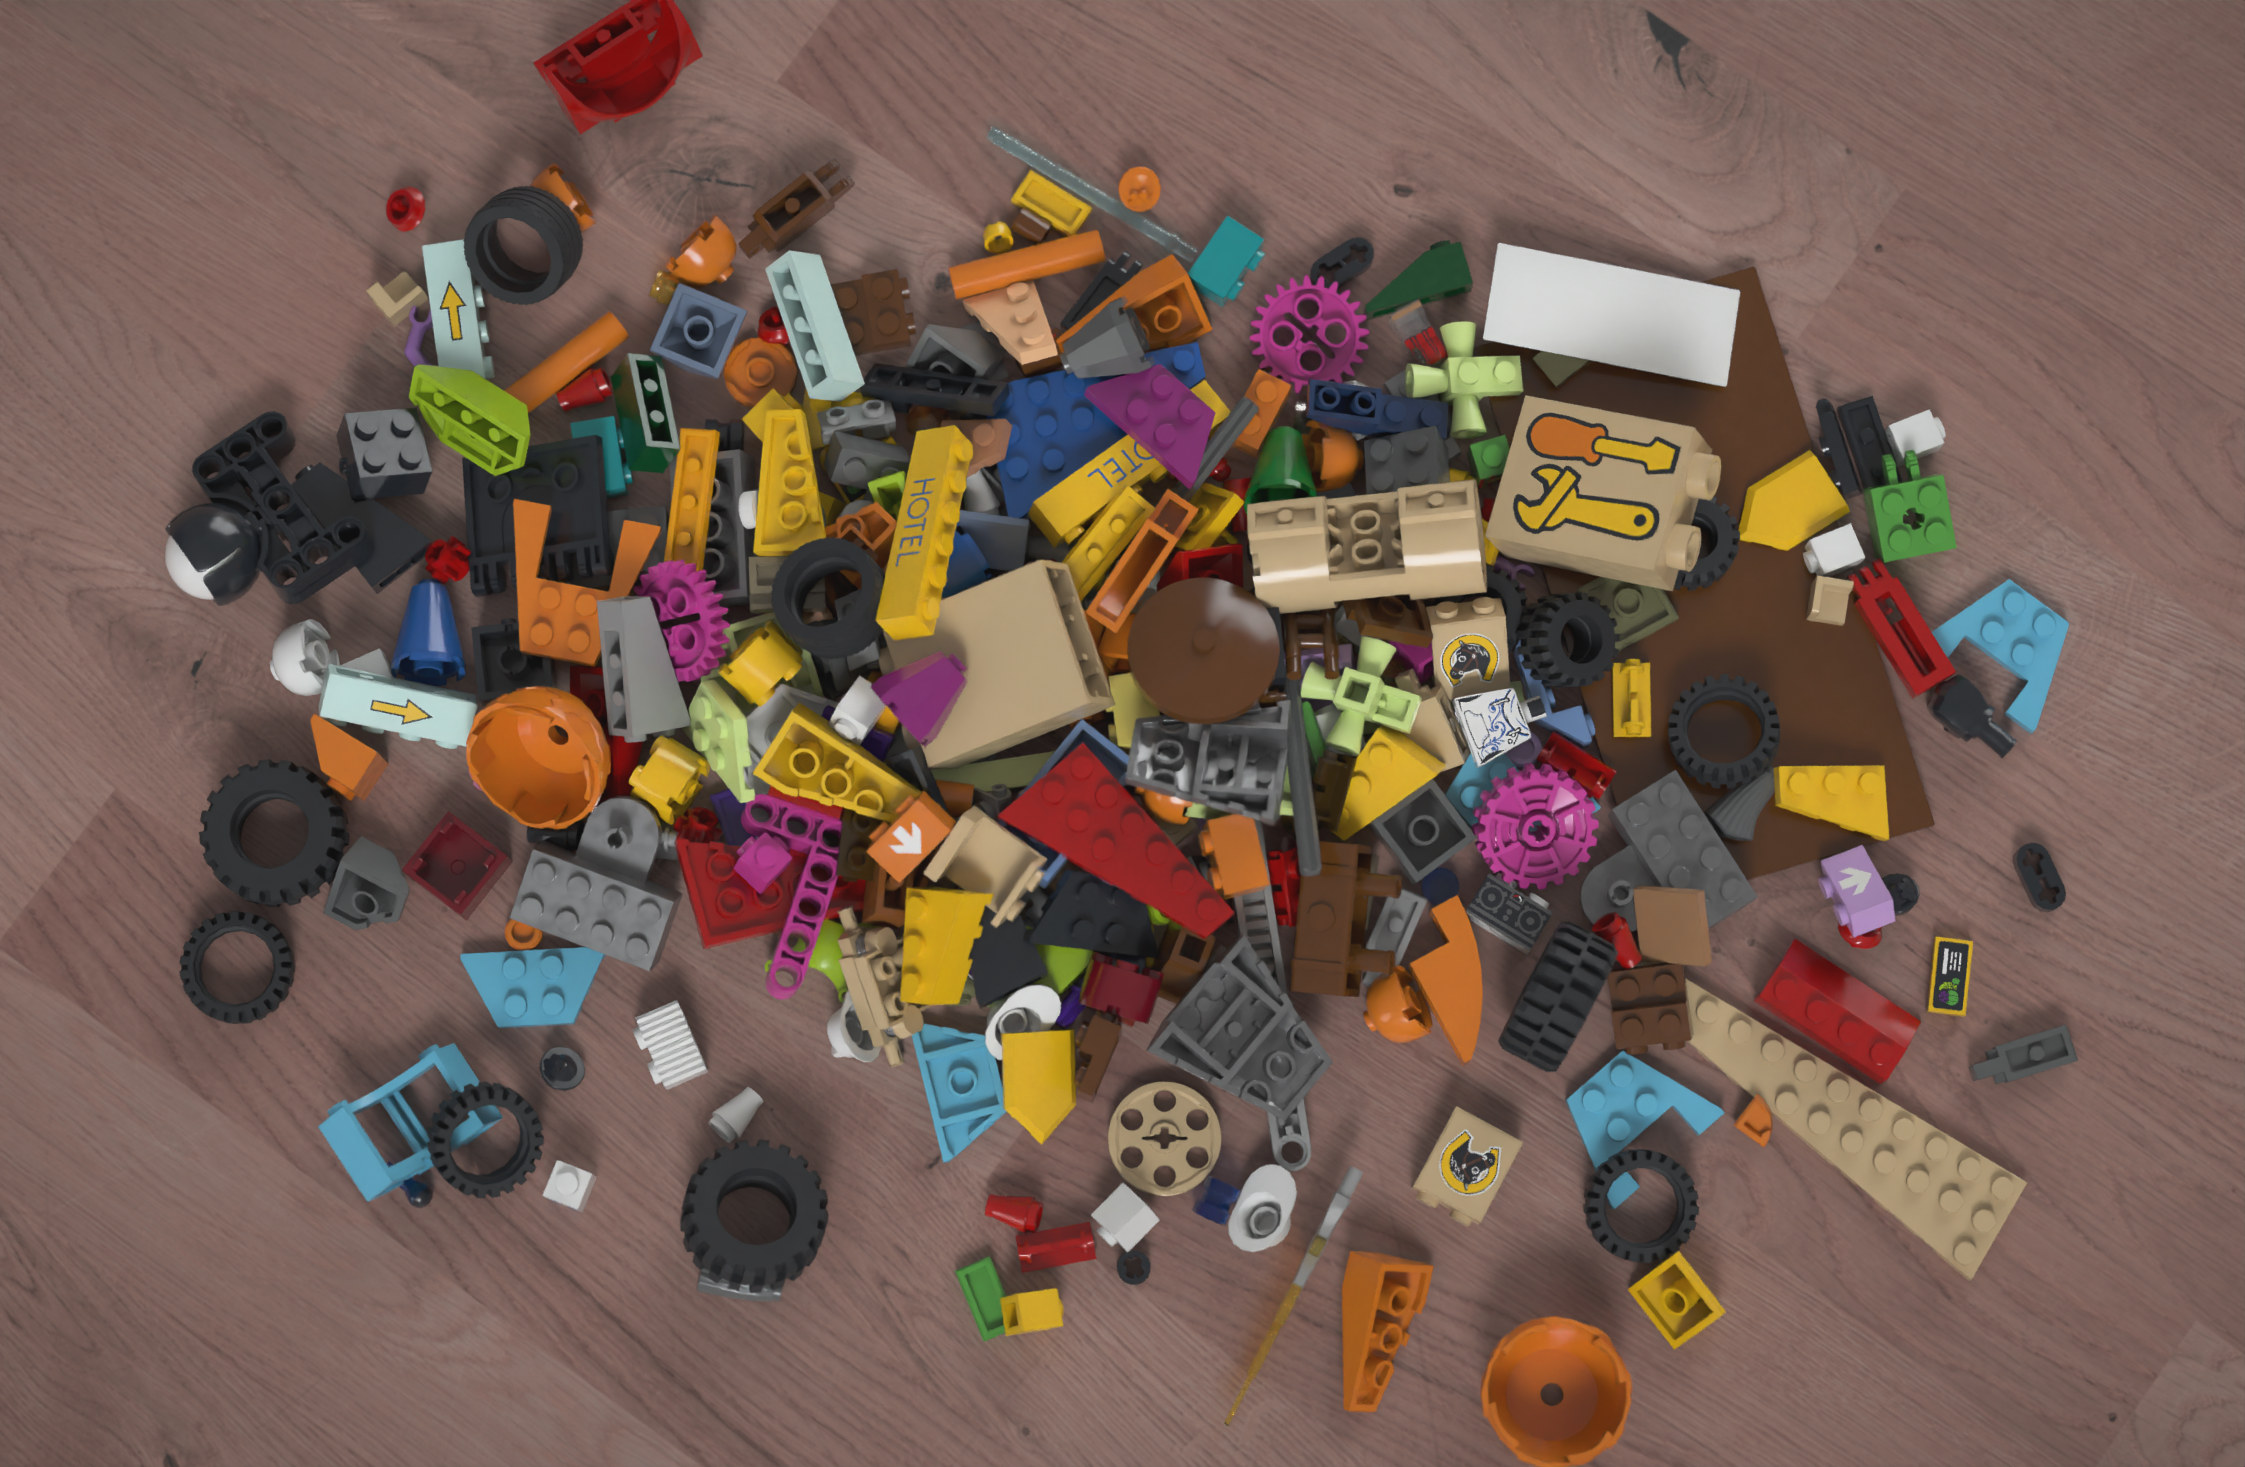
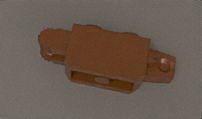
M832 159L815 173L811 171L803 173L756 210L752 215L754 221L748 225L751 232L738 243L739 248L748 259L764 248L768 253L774 249L777 252L781 251L835 208L834 203L851 190L855 182L850 176L841 179L828 191L822 185L839 170L841 165L836 159Z

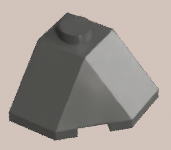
M361 836L340 860L323 913L354 930L365 929L372 923L384 921L385 924L398 921L402 916L410 889L394 853Z

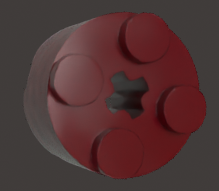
M1092 952L1078 1003L1149 1024L1164 973L1143 967L1142 973L1138 974L1140 968L1138 965L1117 959L1115 966H1112L1114 958Z

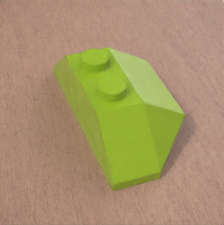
M422 364L414 366L409 399L414 406H419L424 420L441 442L494 476L524 466L530 440V426L526 404L472 370Z

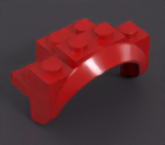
M631 0L536 60L533 64L539 75L554 93L564 114L581 135L600 122L613 120L616 123L624 117L637 114L651 107L672 86L676 85L675 81L682 70L703 57L688 22L674 0ZM657 30L653 40L650 43L647 35ZM582 77L586 81V83L575 82Z

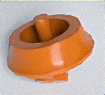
M1137 166L1130 168L1119 181L1118 193L1120 200L1125 207L1132 211L1143 212L1150 210L1160 197L1161 186L1159 178L1147 167Z

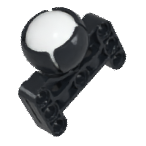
M270 411L260 415L199 455L192 465L193 475L211 503L193 505L179 512L170 520L165 528L169 535L165 548V561L168 572L177 586L191 596L213 600L218 606L228 605L240 599L251 590L260 572H262L280 599L288 604H298L371 555L373 542L360 519L347 516L323 529L275 464L288 455L296 444V438L286 418L281 413ZM281 431L277 436L270 437L273 433ZM250 452L247 456L238 458L242 453ZM219 472L215 477L207 479L212 473ZM248 487L250 489L254 501H252L247 492L244 490L245 488ZM288 504L285 509L276 511L281 505ZM359 536L354 542L346 543L351 537ZM282 541H288V543L290 544V548L292 550L291 552L287 549V547L284 545ZM327 557L324 562L315 564L319 558ZM296 577L293 583L284 585L288 579Z

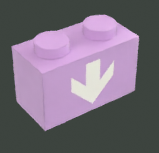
M1863 845L1821 861L1823 876L1818 878L1821 891L1826 899L1832 897L1835 903L1833 905L1834 913L1841 926L1847 924L1853 937L1895 922L1893 898Z

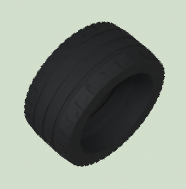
M533 186L512 187L491 198L474 215L467 227L464 238L465 260L474 279L478 281L477 283L495 298L518 305L535 304L557 292L573 275L583 253L582 232L577 219L569 210L570 208L563 201H560L558 197H555L554 194ZM511 218L519 220L536 230L547 244L551 258L550 271L533 272L523 269L511 261L500 246L496 233L497 219Z
M834 537L812 540L810 543L807 542L805 545L798 547L797 550H794L779 567L771 591L773 611L784 631L800 647L811 654L829 659L850 657L869 647L881 635V632L884 631L875 620L885 574L865 550L848 540ZM842 570L860 573L862 588L857 603L848 615L834 624L822 627L808 626L804 623L803 606L807 594L816 582L830 573Z

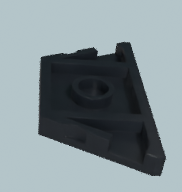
M1066 870L1058 881L1054 894L1047 898L1040 909L1043 911L1042 916L1032 930L1027 929L1023 936V941L1035 944L1152 958L1158 957V950L1146 904L1141 903L1131 897L1129 893L1117 886H1112L1089 872Z

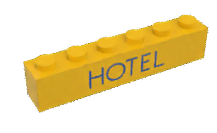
M1203 380L1193 387L1191 391L1215 412L1208 440H1210L1231 411L1209 384ZM1126 435L1032 503L1028 515L1054 548H1057L1065 541L1068 545H1071L1086 532L1084 528L1097 519L1124 484L1140 495L1143 492L1141 487L1150 480L1155 484L1166 477L1170 471L1134 439Z
M956 425L916 432L875 620L894 641L933 635L936 620L940 614L942 591L947 581L946 572L950 555L953 552L956 525L960 519V506L963 492L967 485L966 477L969 463L973 457V445Z

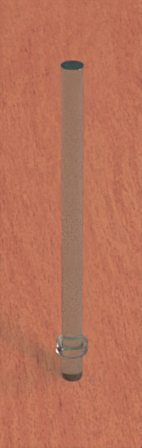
M995 126L990 130L987 136L989 141L1165 246V251L1169 254L1175 252L1191 263L1196 258L1199 250L1183 241L1181 234L1177 232L1172 234L1139 213L1128 209L1124 204Z

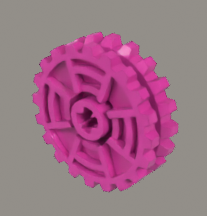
M1532 763L1524 764L1523 771L1519 772L1514 767L1506 770L1507 777L1501 779L1496 776L1491 780L1493 788L1490 791L1483 790L1479 795L1483 800L1482 806L1474 807L1473 815L1478 818V822L1472 825V832L1474 835H1477L1478 839L1475 842L1476 848L1481 852L1484 861L1494 873L1502 874L1501 878L1509 884L1514 880L1518 882L1520 888L1527 889L1530 883H1535L1538 890L1546 889L1547 882L1549 881L1560 885L1564 883L1563 876L1569 873L1575 876L1579 872L1577 864L1580 861L1588 862L1591 857L1587 853L1588 847L1596 846L1597 838L1592 835V830L1599 828L1598 819L1593 817L1592 814L1596 810L1595 806L1589 800L1587 792L1576 780L1570 778L1569 774L1562 769L1556 772L1553 771L1551 765L1544 763L1540 769H1535ZM1539 820L1541 826L1536 825L1538 830L1531 832L1529 826L1534 827L1532 823Z

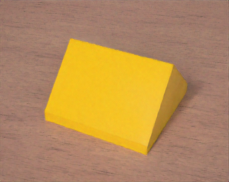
M1679 1251L1669 1256L1627 1289L1674 1350L1726 1313L1725 1309Z

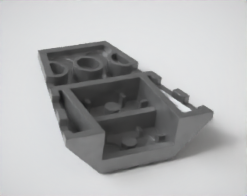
M1291 700L1278 701L1277 707L1260 708L1259 704H1256L1252 709L1234 719L1214 724L1187 723L1167 715L1137 718L1135 720L1125 777L1126 783L1162 795L1274 824L1280 816L1288 762Z
M1243 934L1210 963L1165 1017L1146 1051L1286 1120L1333 1061L1306 1022L1298 1015L1286 993L1282 992L1271 976L1270 970L1259 959L1251 947V943Z

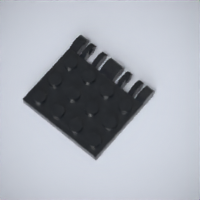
M591 435L528 446L524 466L497 476L492 475L466 457L462 458L468 549L471 551V554L468 556L470 587L475 597L491 595L493 591L495 594L506 591L507 576L503 564L509 563L512 586L517 590L514 499L550 505L552 507L537 578L558 582L560 579L562 583L573 580V560L569 554L577 552V567L579 575L583 579H589L594 575L595 577L613 575L614 555L609 542L602 437Z

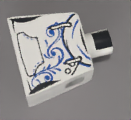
M1514 688L1458 697L1452 701L1476 768L1489 763L1529 740L1531 734L1527 723L1546 717V711L1539 695L1519 702Z

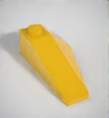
M799 702L753 771L754 775L784 794L794 797H806L828 806L836 805L851 809L858 814L892 822L898 816L894 810L907 796L911 795L916 798L921 793L861 745L840 737L835 729L828 726V720Z

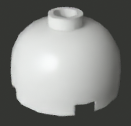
M309 619L294 624L283 630L273 645L272 660L270 662L271 672L276 680L280 681L288 690L298 695L310 696L320 694L328 664L340 666L336 649L329 653L328 645L325 640L331 637L319 622Z

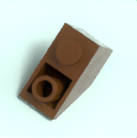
M1169 920L1158 949V957L1154 959L1151 970L1164 973L1158 997L1175 1004L1180 1001L1203 973L1216 939L1215 936L1210 935L1203 939L1176 922Z

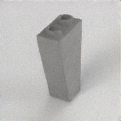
M622 596L597 601L609 735L624 736L625 742L646 741L647 734L653 733L655 737L661 735L672 736L676 734V728L690 726V717L650 597Z

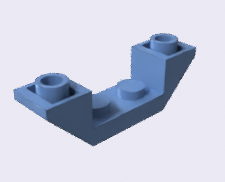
M1519 640L1513 655L1526 697L1530 699L1539 695L1546 711V717L1535 720V724L1551 733L1553 731L1581 749L1589 747L1592 742L1591 736L1595 735V728L1590 714H1584L1581 705L1552 714L1551 709L1556 708L1550 686L1544 688V685L1541 684L1542 680H1534L1530 676L1532 669H1524L1521 664L1524 656L1518 655L1517 647L1521 646V640Z

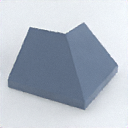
M679 283L650 351L688 373L719 379L747 315V310Z
M960 510L958 522L960 525L956 527V531L960 536L968 533L976 543L990 567L984 572L992 574L998 569L1014 571L1024 567L1030 539L1029 520Z

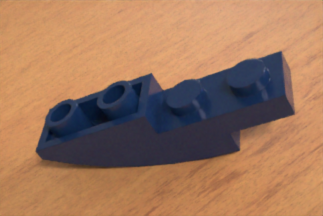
M1315 379L1308 381L1306 417L1315 421L1376 438L1436 426L1443 440L1447 438L1448 403L1382 394V389Z

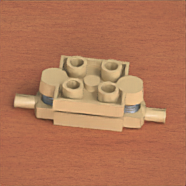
M853 906L842 908L837 911L845 931L838 939L843 958L839 959V963L862 1031L868 1030L873 1047H884L890 1068L905 1063V1060L903 1059L898 1041L922 1030L923 1016L921 1011L933 1005L900 1001L904 935L896 938L894 932L888 927H875L873 929L872 926L859 927Z

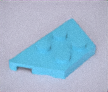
M587 947L460 954L464 967L499 1028L575 1024L582 1009L583 1001L593 985V979L602 959L604 960L606 956Z
M923 1023L922 1030L913 1034L912 1039L943 1163H948L1007 1113L1003 1109V1087L996 1059L988 1051L984 1035L966 1033L957 1029Z

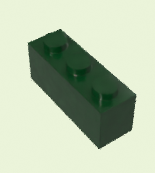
M627 353L610 378L628 468L630 471L664 473L680 451V444L662 357Z

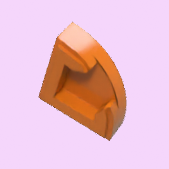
M1756 1094L1733 1126L1763 1148L1772 1134L1773 1117L1765 1100L1759 1094Z

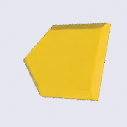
M1809 450L1747 488L1738 528L1740 540L1788 551L1850 513V510L1815 454Z
M1074 1029L1001 1033L1003 1109L1016 1119L1039 1144L1045 1142L1076 1106Z

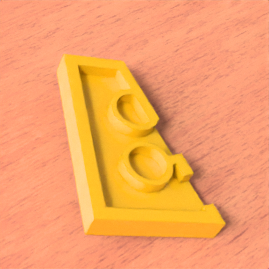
M1884 765L1778 766L1773 769L1776 806L1814 819H1823L1838 824L1841 828L1850 831L1856 830L1871 835V838L1883 842L1889 840Z

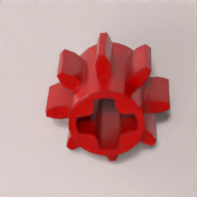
M451 536L448 542L438 539L426 551L425 560L428 564L425 570L430 572L431 576L443 585L446 584L449 578L453 581H459L469 572L468 556L471 554V551L454 536Z
M695 807L692 810L686 808L684 815H678L673 827L674 831L679 832L677 839L689 840V842L708 844L709 842H718L722 834V830L716 828L719 820L712 811L704 807Z

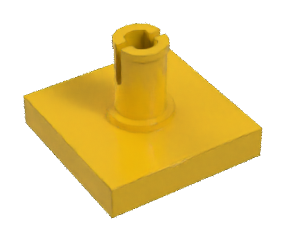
M1204 482L1189 501L1190 504L1199 510L1172 549L1176 552L1211 546H1223L1228 543L1230 545L1237 544V538L1231 535L1225 527L1245 502L1233 492Z

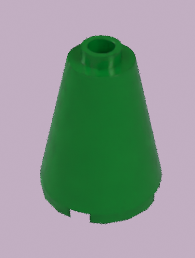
M1282 426L1268 433L1244 497L1246 515L1247 505L1317 497L1303 437L1297 430Z

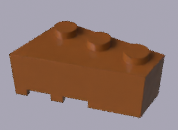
M958 816L951 817L956 821ZM942 845L939 848L933 849L900 883L875 861L873 881L866 880L862 923L896 929L904 925L906 890L913 887H926L930 878L923 873Z

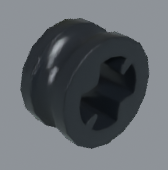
M1131 1250L1124 1253L1117 1263L1119 1278L1129 1285L1143 1283L1151 1271L1148 1257L1140 1251ZM1133 1257H1137L1142 1260L1140 1267L1144 1270V1273L1138 1278L1134 1274V1279L1125 1275L1127 1268L1123 1264L1128 1258L1133 1262Z

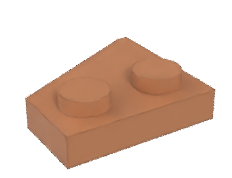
M1006 419L942 420L941 427L956 425L973 445V457L970 460L966 478L976 474L983 467H990L1005 459L1012 430V424Z

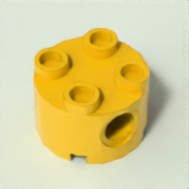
M769 619L765 623L764 628L760 626L729 656L733 662L729 665L723 663L718 673L738 690L749 704L755 702L761 707L775 694L774 688L777 686L776 683L782 677L788 681L803 666L801 664L803 661L801 657L803 651L789 640L779 627Z
M661 735L652 745L650 755L652 756L646 765L637 766L629 779V784L633 786L630 796L647 803L660 819L672 825L674 820L678 818V815H684L686 808H690L703 787L698 782L701 774L705 777L708 776L710 764L704 757L673 738L667 739Z

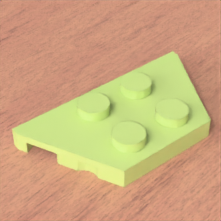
M716 680L701 682L687 710L690 717V726L681 728L694 743L696 750L702 753L709 762L711 769L717 772L740 803L754 801V789L750 788L744 781L743 767L752 766L748 747L746 717Z

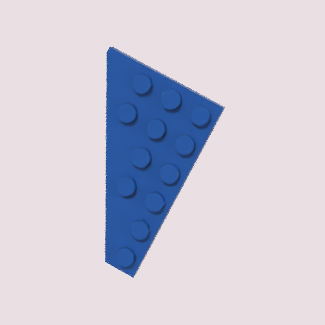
M1198 342L1145 353L1146 359L1153 356L1155 361L1153 366L1161 364L1189 390L1203 380L1206 381ZM1066 370L1007 382L1010 395L1001 404L996 415L987 416V419H1006L1012 424L1006 457L997 463L1008 517L1019 519L1026 517L1032 503L1128 435L1084 396L1085 390L1090 385L1126 374L1078 379L1074 372L1068 374Z

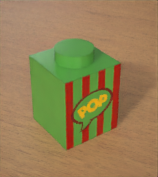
M1506 435L1469 446L1467 458L1473 477L1477 479L1478 489L1501 482L1510 451Z

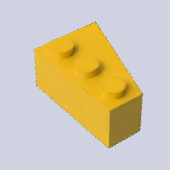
M1381 725L1356 758L1357 761L1337 832L1330 831L1345 841L1437 776L1446 765L1400 731Z
M940 887L907 888L901 1002L924 1005L959 1004L973 961L969 958L974 939L981 936L983 926L979 925L982 913L985 905L991 904L994 893Z

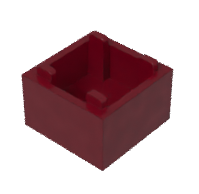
M448 811L403 867L402 871L467 921L512 864V861L507 855Z

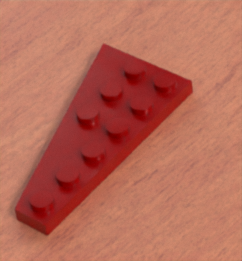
M1084 743L1078 746L997 816V819L1014 826L1038 843L1041 842L1064 858L1112 886L1115 885L1129 893L1131 897L1141 903H1146L1165 914V917L1203 939L1209 937L1235 913Z
M675 839L676 852L703 950L782 931L807 854L790 849L788 854L793 858L788 867L760 894L734 869L738 859L741 857L737 853L741 846L724 845V843L709 842L708 844ZM815 867L810 871L812 877L819 882H825L829 879L828 873L822 868ZM838 876L824 920L840 917L837 911L849 906H853L854 913L862 912L866 880L857 879V882H847L842 880V876ZM802 902L799 904V909L805 916L812 917L817 915L816 907L812 903Z

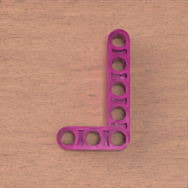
M759 794L755 795L754 801H748L741 814V823L745 831L759 838L764 832L771 838L777 836L788 848L807 854L765 981L766 989L771 996L776 999L785 1000L795 995L804 980L838 878L835 874L839 846L829 847L824 843L822 835L833 833L840 841L842 821L769 795ZM762 808L768 813L769 820L766 822L754 820L751 810ZM792 820L800 822L804 827L805 833L800 835L791 833L787 829L786 823ZM815 867L822 868L828 873L829 879L825 882H819L812 877L810 871ZM802 902L812 903L816 907L817 915L812 917L805 916L800 911L799 904ZM793 936L799 937L805 943V950L800 952L792 950L788 946L787 939ZM780 971L789 973L793 977L794 985L789 987L780 985L776 981L775 974Z

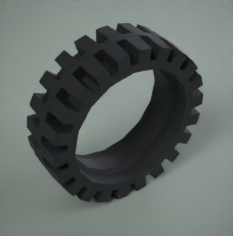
M1721 674L1720 679L1714 680L1712 675L1705 677V683L1700 684L1699 681L1691 684V690L1685 689L1680 694V700L1675 701L1668 721V737L1675 761L1680 768L1683 767L1687 776L1690 778L1696 777L1697 782L1702 785L1709 782L1712 788L1720 789L1721 784H1727V789L1736 788V783L1741 782L1742 785L1750 783L1751 777L1759 778L1763 775L1764 768L1771 766L1773 757L1777 755L1779 749L1780 722L1774 702L1770 701L1769 695L1764 689L1762 691L1759 690L1758 684L1750 681L1749 684L1745 683L1744 677L1737 675L1735 680L1730 679L1729 674ZM1717 700H1735L1747 705L1757 715L1761 725V738L1755 750L1746 758L1732 763H1713L1701 758L1690 745L1687 731L1693 714L1708 703Z
M230 911V913H220L212 919H206L202 922L200 928H195L190 934L192 937L183 946V956L180 955L179 964L181 965V971L179 973L180 979L183 981L185 993L189 996L191 1002L204 1014L225 1023L247 1024L267 1017L268 1013L274 1012L279 1008L278 1005L281 1001H285L288 996L289 987H292L294 981L292 978L293 972H295L294 955L285 936L271 922L252 913ZM243 931L255 934L266 943L272 953L274 970L270 984L260 996L250 1002L229 1004L219 1001L209 993L202 980L201 965L206 950L214 940L226 933Z
M478 1082L476 1087L472 1084L463 1086V1092L460 1093L458 1090H455L450 1094L452 1099L448 1103L443 1100L439 1105L440 1113L434 1112L431 1118L433 1127H428L427 1136L430 1139V1142H427V1148L431 1154L430 1159L444 1180L463 1194L468 1196L473 1194L477 1198H485V1195H489L492 1198L499 1197L500 1191H505L508 1194L515 1190L513 1187L515 1183L522 1185L527 1181L525 1178L527 1172L533 1174L537 1168L534 1161L535 1159H541L543 1152L539 1147L544 1145V1137L541 1134L543 1130L542 1124L537 1118L538 1115L533 1107L513 1089L506 1088L502 1084L495 1082L493 1085L488 1082ZM496 1105L506 1108L515 1116L520 1126V1142L513 1157L505 1166L490 1174L476 1175L461 1169L455 1163L451 1154V1137L455 1126L467 1113L480 1106Z
M1644 1149L1622 1151V1153L1609 1157V1160L1606 1162H1602L1597 1167V1172L1592 1174L1588 1181L1590 1184L1588 1189H1585L1584 1197L1586 1199L1585 1204H1583V1213L1586 1214L1587 1219L1585 1221L1587 1227L1591 1230V1235L1601 1247L1621 1259L1642 1263L1655 1260L1660 1261L1667 1258L1669 1254H1674L1680 1250L1679 1247L1682 1244H1686L1689 1240L1691 1230L1695 1229L1697 1224L1695 1218L1696 1215H1699V1206H1697L1698 1193L1693 1187L1694 1182L1691 1176L1685 1172L1686 1170L1667 1155ZM1638 1168L1652 1169L1663 1175L1673 1187L1677 1200L1676 1216L1669 1230L1658 1239L1646 1243L1629 1242L1618 1236L1609 1225L1605 1212L1606 1195L1612 1183L1623 1173Z

